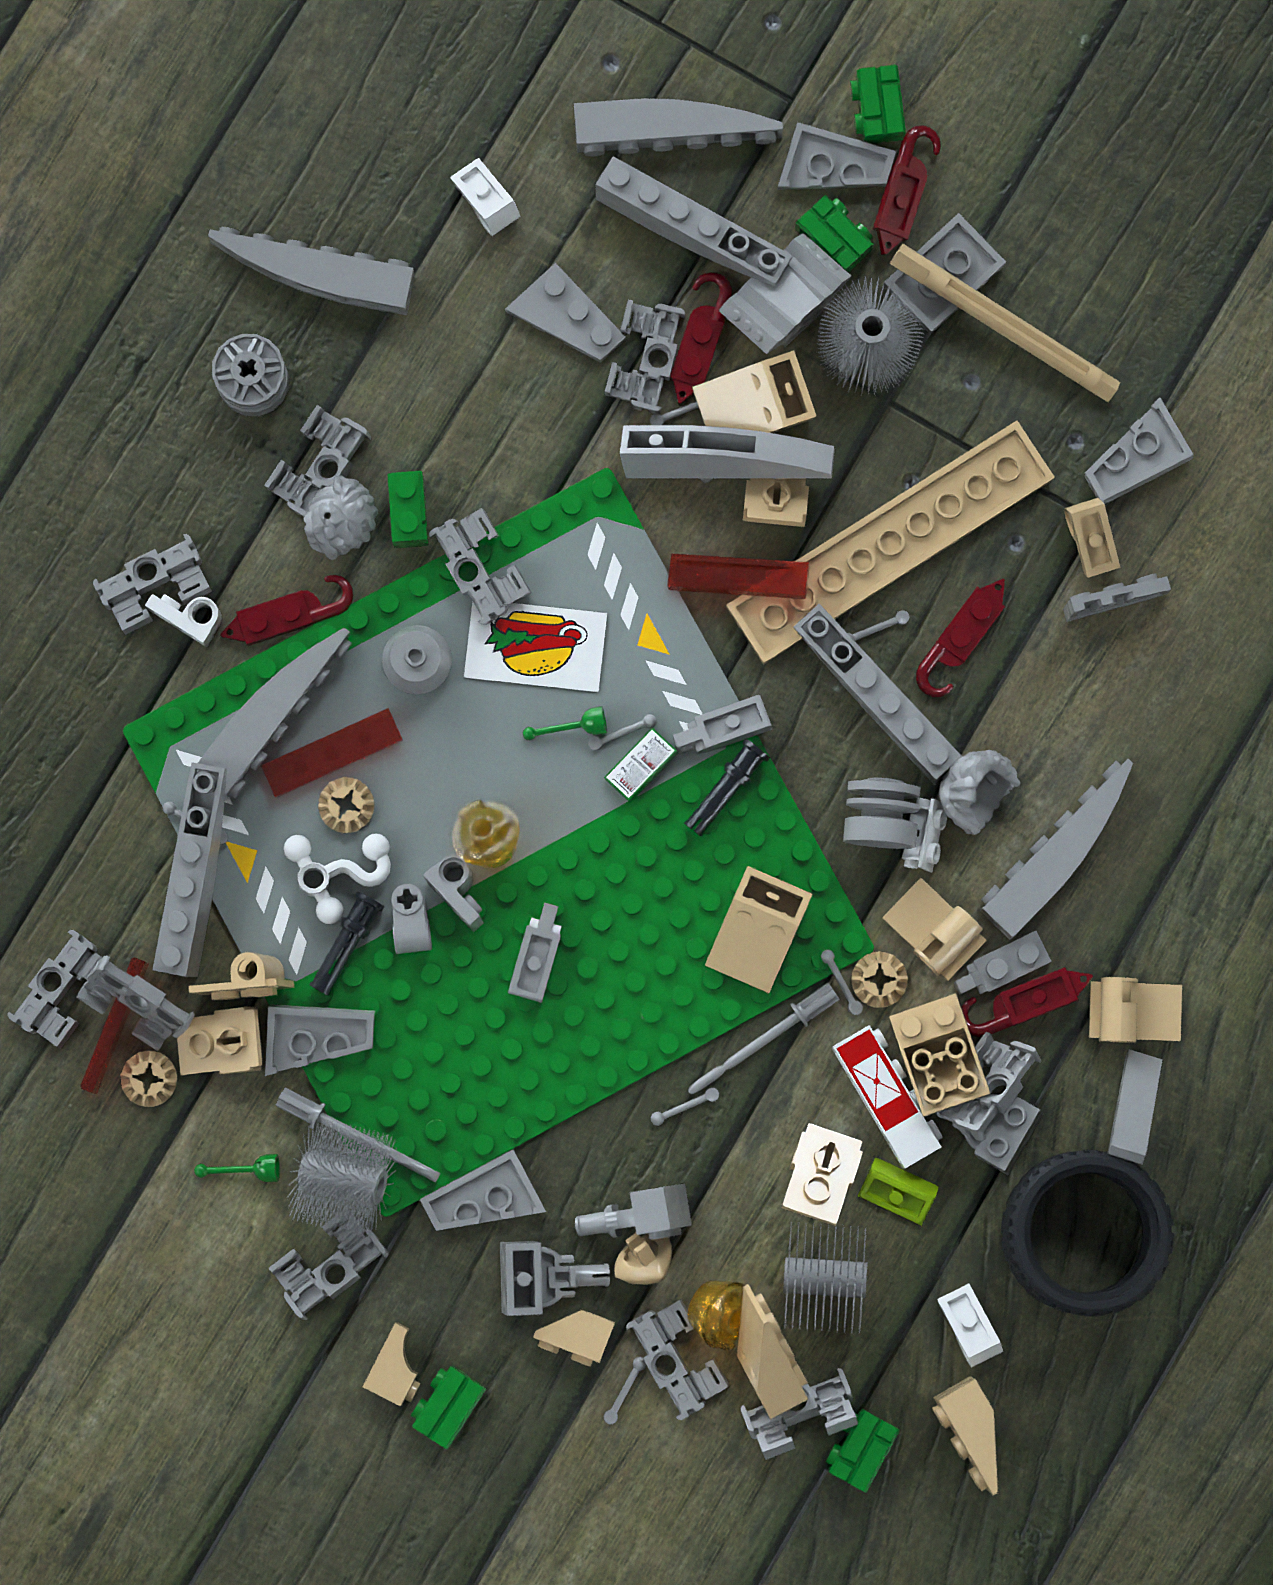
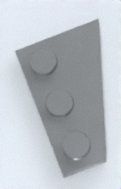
M797 122L777 190L886 187L896 151Z
M1159 398L1151 406V409L1141 419H1138L1130 427L1129 431L1085 472V479L1096 498H1099L1106 504L1192 460L1194 454L1163 401Z
M270 1004L268 1007L265 1076L294 1067L306 1066L316 1061L332 1059L372 1048L375 1011Z

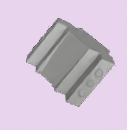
M804 233L794 238L783 250L792 255V259L775 286L751 277L719 309L729 321L766 354L780 345L786 347L826 310L824 307H829L828 304L833 299L832 297L851 278V275Z

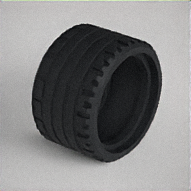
M1081 1150L1066 1152L1042 1161L1037 1166L1031 1168L1019 1180L1020 1182L1013 1188L1006 1202V1210L1003 1212L1001 1226L1003 1240L1001 1241L1004 1256L1010 1265L1009 1268L1012 1274L1031 1296L1058 1311L1082 1316H1104L1133 1306L1136 1301H1141L1155 1288L1154 1284L1157 1280H1161L1169 1264V1254H1172L1174 1233H1172L1171 1226L1174 1224L1169 1204H1166L1164 1200L1166 1197L1163 1191H1161L1154 1179L1151 1180L1148 1176L1149 1174L1136 1163L1110 1155L1106 1151ZM1077 1173L1097 1174L1112 1180L1122 1187L1133 1200L1139 1212L1142 1225L1141 1248L1135 1263L1128 1273L1115 1284L1103 1290L1088 1293L1074 1292L1063 1288L1050 1279L1039 1266L1033 1253L1030 1239L1031 1219L1036 1204L1045 1191L1057 1181Z

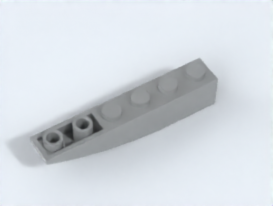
M643 98L574 103L577 153L584 152L585 156H600L605 154L607 150H618L621 154H632L638 152L639 148L653 147L654 151L662 152L672 150L673 146L687 145L689 149H701L707 147V143L720 142L722 146L733 147L741 145L742 141L755 140L757 144H770L776 142V138H782L783 122L748 111L710 103L678 99Z
M614 156L596 182L597 201L668 240L749 277L775 286L792 259V255Z
M220 227L219 231L209 230L208 237L212 245L242 264L275 281L305 293L339 303L407 315L415 274L413 268L408 267L409 264L405 261L389 259L388 263L374 261V256L365 253H355L354 257L342 255L341 250L329 246H321L320 250L307 248L306 243L297 240H287V243L284 244L274 242L273 237L254 233L253 237L239 235L240 232L238 230L228 227Z
M694 425L623 426L620 457L626 478H832L835 454L834 446L801 438L762 431Z
M820 604L793 627L862 708L934 785L943 778L955 761L962 757Z
M342 628L308 649L282 668L256 691L231 718L199 760L198 764L227 769L225 801L229 796L235 799L246 785L243 777L250 768L256 771L268 755L264 752V749L271 740L277 743L289 727L285 724L286 720L292 712L298 715L310 700L306 694L313 685L320 687L331 672L327 666L333 658L336 657L340 660L352 644L348 640L351 633L347 629Z
M1129 759L1122 765L1116 760L1102 774L1106 781L1098 789L1092 785L1078 799L1082 806L1074 814L1067 810L1054 824L1058 829L1050 839L1043 835L1029 849L1034 855L1025 864L1019 860L1005 874L1010 880L1001 889L994 885L981 899L985 906L980 912L1009 940L1061 889L1086 857L1102 832L1120 797L1133 765Z
M191 762L153 971L184 977H198L220 848L227 769Z

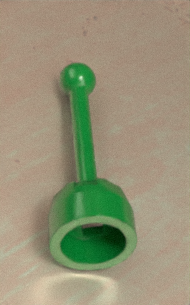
M603 706L588 709L583 714L581 721L538 729L526 727L523 730V737L530 741L538 735L581 727L589 734H606L607 724Z
M278 1154L262 1155L253 1165L207 1167L205 1164H198L194 1169L195 1175L199 1178H203L207 1174L253 1172L263 1182H279L280 1178Z

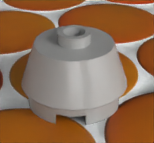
M414 625L397 631L388 640L383 651L382 664L386 677L397 689L409 694H425L437 689L446 680L451 669L452 655L447 641L440 633L426 626Z

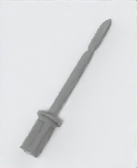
M825 984L798 1004H790L795 1011L793 1014L732 1055L723 1065L712 1069L689 1087L688 1092L693 1094L702 1090L719 1078L725 1070L735 1067L799 1021H802L805 1027L809 1026L808 1021L840 1000L830 984Z
M286 1087L280 1094L275 1106L310 1123V1128L313 1129V1123L314 1127L316 1126L318 1119L319 1123H322V1120H324L323 1125H328L329 1128H331V1125L333 1129L336 1126L337 1132L339 1130L340 1134L341 1130L339 1127H342V1133L344 1128H346L349 1135L353 1137L352 1132L354 1128H350L348 1125L345 1127L346 1124L323 1113L326 1104L322 1103L319 1105ZM368 1136V1139H369V1141H370V1144H369V1148H370V1147H371L372 1138H371V1137L369 1138V1136ZM392 1148L389 1159L436 1183L440 1175L439 1172Z

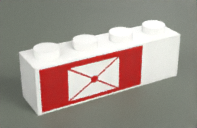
M869 1025L834 1045L832 1050L902 1169H905L941 1148L938 1140L943 1137L933 1120L926 1122L920 1112L921 1109L914 1089L909 1092L904 1085L902 1079L907 1076L898 1060L890 1061L884 1051L889 1046L879 1029L873 1031Z

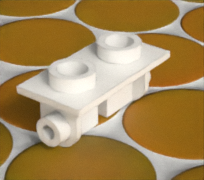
M917 798L916 804L919 805V811L911 813L909 821L918 824L919 837L916 839L915 848L903 850L902 859L905 860L904 867L912 869L919 867L932 873L934 864H937L940 858L941 849L938 842L940 831L946 826L947 815L943 810L941 802L938 800Z

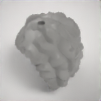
M335 476L333 485L319 490L315 494L314 499L309 502V512L304 517L306 524L304 531L307 535V540L313 550L324 553L331 560L336 559L341 554H347L350 549L360 548L363 542L370 540V531L376 527L374 519L378 514V509L374 506V498L369 494L368 489L359 484V481L343 476ZM327 513L331 514L329 519L326 518Z
M993 750L973 751L955 761L953 766L945 773L940 783L939 797L948 818H951L954 824L962 828L966 834L976 835L980 833L981 829L985 828V823L991 820L993 811L999 808L1003 796L1009 794V790H1012L1014 787L1020 786V781L1017 779L1016 769L1012 767L1011 760Z

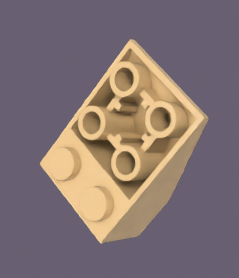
M794 350L692 387L705 426L775 433L805 423L816 417Z
M747 866L705 966L770 993L812 894Z
M956 994L889 1016L923 1117L991 1094Z
M747 1284L743 1287L737 1357L769 1418L772 1419L808 1400L802 1388L808 1382L762 1294L754 1296Z
M969 1376L933 1397L937 1405L932 1409L945 1429L949 1426L951 1427L955 1436L950 1441L960 1458L962 1457L963 1460L968 1458L973 1465L968 1472L978 1489L980 1488L981 1491L986 1489L994 1495L998 1493L994 1410L976 1379Z

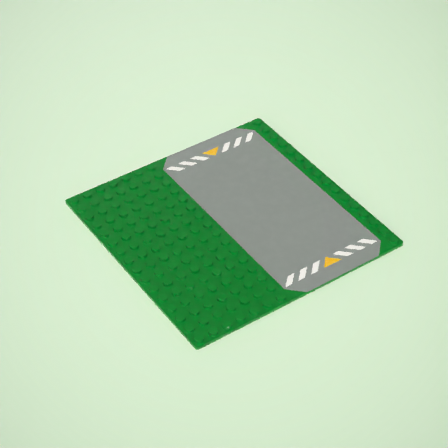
M604 468L499 524L494 527L499 537L492 538L491 540L485 537L477 542L479 545L477 548L472 547L491 579L495 576L500 579L508 574V568L513 565L517 566L531 594L525 595L513 603L607 613L599 692L464 678L472 599L469 594L463 595L446 566V563L450 562L445 553L352 603L342 614L313 624L127 724L123 728V734L162 807L166 802L171 801L175 803L177 809L182 811L191 762H199L227 723L254 693L282 668L314 645L342 628L347 629L351 633V636L348 638L352 643L340 660L336 657L333 658L327 666L331 672L321 686L313 685L306 694L310 700L298 715L292 712L285 722L289 727L277 743L271 740L264 749V752L268 754L256 771L251 768L243 777L246 785L237 797L233 799L229 796L224 801L222 831L227 833L228 841L220 845L212 900L241 953H257L279 959L284 968L285 980L294 981V988L277 990V995L264 996L269 1005L375 1011L372 1048L332 1059L316 1061L302 1066L321 1103L326 1104L325 1111L330 1117L348 1126L351 1125L354 1129L356 1126V1130L362 1133L364 1131L367 1136H369L367 1134L369 1132L370 1137L372 1136L373 1139L377 1137L379 1141L381 1138L383 1144L386 1138L389 1147L392 1148L393 1145L394 1150L396 1149V1151L440 1173L435 1183L391 1160L386 1171H388V1176L391 1173L393 1174L387 1178V1184L390 1185H386L385 1192L387 1194L384 1193L382 1198L384 1204L380 1201L381 1215L385 1217L397 1213L421 1198L832 975L833 973L828 963H824L821 959L823 951L831 950L834 953V962L838 969L841 970L860 960L865 955L872 953L874 950L870 937L771 758L759 765L750 777L751 783L745 787L740 786L703 833L702 837L694 832L702 819H699L692 830L684 824L725 774L723 770L725 768L724 765L726 762L734 760L744 747L742 743L744 740L707 753L705 751L698 754L695 749L677 754L631 803L604 779L609 771L651 728L644 727L602 744L599 750H592L588 746V740L591 737H603L640 722L646 715L651 714L657 719L653 729L676 749L673 735L689 730L687 724L694 721V717L739 702L615 475L609 468ZM473 562L462 564L459 569L460 578L465 582L473 581L478 575L477 566ZM511 573V574H510L511 577L513 578V580H514L515 584L517 585L518 589H520V586H519L518 582L516 581V579H515L513 573ZM420 625L432 628L444 637L450 647L452 664L449 675L437 689L429 693H405L393 686L385 675L382 664L385 645L397 631L405 627ZM603 706L607 724L606 734H589L581 727L538 735L530 741L523 737V730L526 727L538 729L581 721L583 714L588 709ZM758 735L747 738L769 756ZM342 777L360 780L369 788L374 798V812L370 821L362 829L352 833H341L328 827L322 820L318 809L320 793L329 782ZM353 791L345 799H332L341 807L339 819L347 810L360 811L352 803ZM174 814L167 815L178 835L181 819ZM381 834L387 838L390 844L388 856L391 868L384 882L373 887L363 886L345 873L338 874L329 881L327 891L330 897H335L342 903L344 908L342 917L348 916L357 900L355 897L357 891L385 907L383 911L377 912L368 928L370 934L365 939H360L330 991V995L327 996L311 987L310 983L315 978L326 955L342 930L340 926L341 919L334 924H325L319 920L316 914L318 902L315 897L304 894L298 884L300 868L297 862H293L285 856L284 844L289 837L302 835L310 841L311 853L309 856L312 862L325 866L340 859L350 860L367 873H372L377 869L376 861L368 859L363 854L362 844L369 835ZM446 856H461L466 860L473 873L472 886L462 897L465 898L469 894L482 908L479 915L484 924L474 933L434 891L423 876L432 866H435ZM747 866L812 894L770 993L705 966ZM453 868L448 872L446 880L456 882L462 878L464 871L460 868ZM309 871L304 876V884L309 888H318L324 881L323 875L318 871ZM402 884L417 886L425 898L432 950L396 954L393 938L394 921L391 900L394 890ZM412 895L406 896V901L402 904H404L406 909H411L412 903L416 901ZM544 903L558 906L554 924L562 926L560 931L561 938L541 1003L509 994L508 990L526 927L530 924L531 918L540 920ZM365 907V909H364L363 913L361 914V916H360V918H359L358 921H360L361 917L363 916V914H364V912H365V910H366V907ZM350 933V935H349V937H348V939H347V942L349 941V939H350L352 933ZM344 948L341 949L328 974H330Z

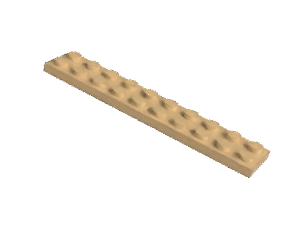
M1016 420L726 605V608L764 665L803 640L793 627L818 604L835 620L1053 481L1055 477Z

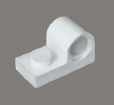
M479 158L451 177L456 188L472 206L478 219L491 236L520 217L514 200Z
M152 594L145 604L150 612L205 647L213 639L222 621V614L219 608L207 597L193 599L183 612L178 611L181 605L165 594L161 599ZM204 607L210 608L212 610L211 620L205 624L197 623L195 621L196 612Z
M970 1284L938 1299L939 1305L971 1367L1003 1352L1001 1342Z

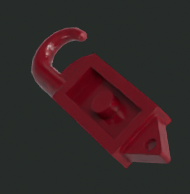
M919 125L908 130L903 137L896 162L892 165L873 229L877 231L881 255L888 254L901 241L908 240L928 177L925 165L912 155L916 141L922 136L929 138L933 144L934 155H938L941 148L939 136L930 127Z
M708 272L702 274L693 285V289L697 291L705 282H714L718 285L720 292L715 307L708 305L699 306L690 314L670 375V380L674 383L678 405L684 403L694 394L692 387L705 383L726 317L719 309L732 296L733 290L726 277L719 273ZM685 393L686 396L682 398L679 394Z
M325 576V582H334L341 586L342 597L338 601L322 606L319 599L312 592L300 590L237 611V616L220 636L226 639L245 642L247 646L311 626L313 623L345 612L352 604L354 596L352 586L342 576ZM229 630L233 631L231 636L227 635Z
M1004 579L982 588L977 586L921 661L916 671V682L924 694L931 697H942L954 688L953 684H948L940 689L932 687L928 681L929 674L938 662L945 666L959 667L966 661L1005 608L1002 605ZM999 585L1001 590H996L995 586Z
M1064 967L1003 991L995 997L993 1002L995 1018L981 1024L972 1023L968 1017L970 1007L977 1001L975 997H972L961 1006L970 1034L975 1037H983L985 1032H988L992 1035L1079 1001L1078 996L1094 976L1087 973L1067 971V968ZM1082 976L1087 977L1086 982H1081Z

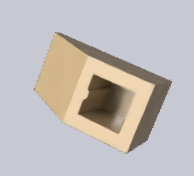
M579 1310L537 1329L533 1338L540 1340L538 1347L558 1354L559 1348L573 1353L572 1360L591 1367L592 1361L600 1363L615 1322L588 1311Z

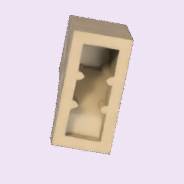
M396 1322L363 1388L398 1406H402L405 1400L412 1402L421 1383L415 1381L418 1373L411 1369L405 1354V1342L410 1328Z

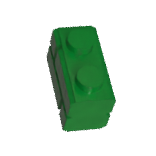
M898 65L858 69L855 76L856 80L850 81L852 101H858L860 112L854 114L856 135L862 134L863 142L870 144L903 140L906 129Z
M825 195L797 220L795 230L799 234L804 233L849 273L872 251L873 243L870 240L873 236L863 224L858 223L856 226L847 217L849 214L848 209L840 200L835 198L831 201Z
M423 472L388 473L391 532L394 548L429 546Z
M452 1365L447 1371L442 1368L439 1370L430 1384L435 1389L430 1399L426 1401L421 1398L410 1415L416 1419L412 1425L414 1429L447 1450L487 1389L484 1385Z
M861 1408L858 1414L855 1413L858 1424L843 1430L847 1433L841 1446L837 1443L833 1445L825 1462L830 1464L827 1470L829 1473L867 1493L900 1429Z

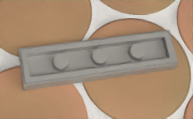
M1128 1050L1123 1068L1108 1154L1143 1164L1147 1152L1162 1059Z

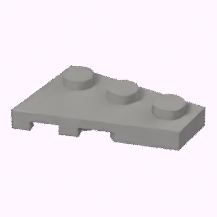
M556 263L505 308L506 313L530 323L534 328L560 339L564 344L600 363L626 340L625 335Z
M1151 574L1136 579V584L1124 586L1123 583H1118L1103 588L1101 592L1092 594L1085 592L1070 597V600L1063 608L1066 621L1076 620L1167 595L1171 590L1168 577L1157 578V574Z
M514 1150L420 1199L436 1231L546 1212Z

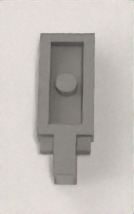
M756 695L694 717V721L687 724L689 730L674 734L673 740L678 754L695 749L698 754L705 751L707 753L772 730V725L761 696Z
M544 903L540 920L531 918L530 924L527 925L509 986V994L542 1003L561 938L560 931L562 926L554 924L558 906Z
M1034 931L972 961V964L966 966L970 974L956 980L954 984L959 995L975 987L979 994L989 993L1052 961L1037 931Z

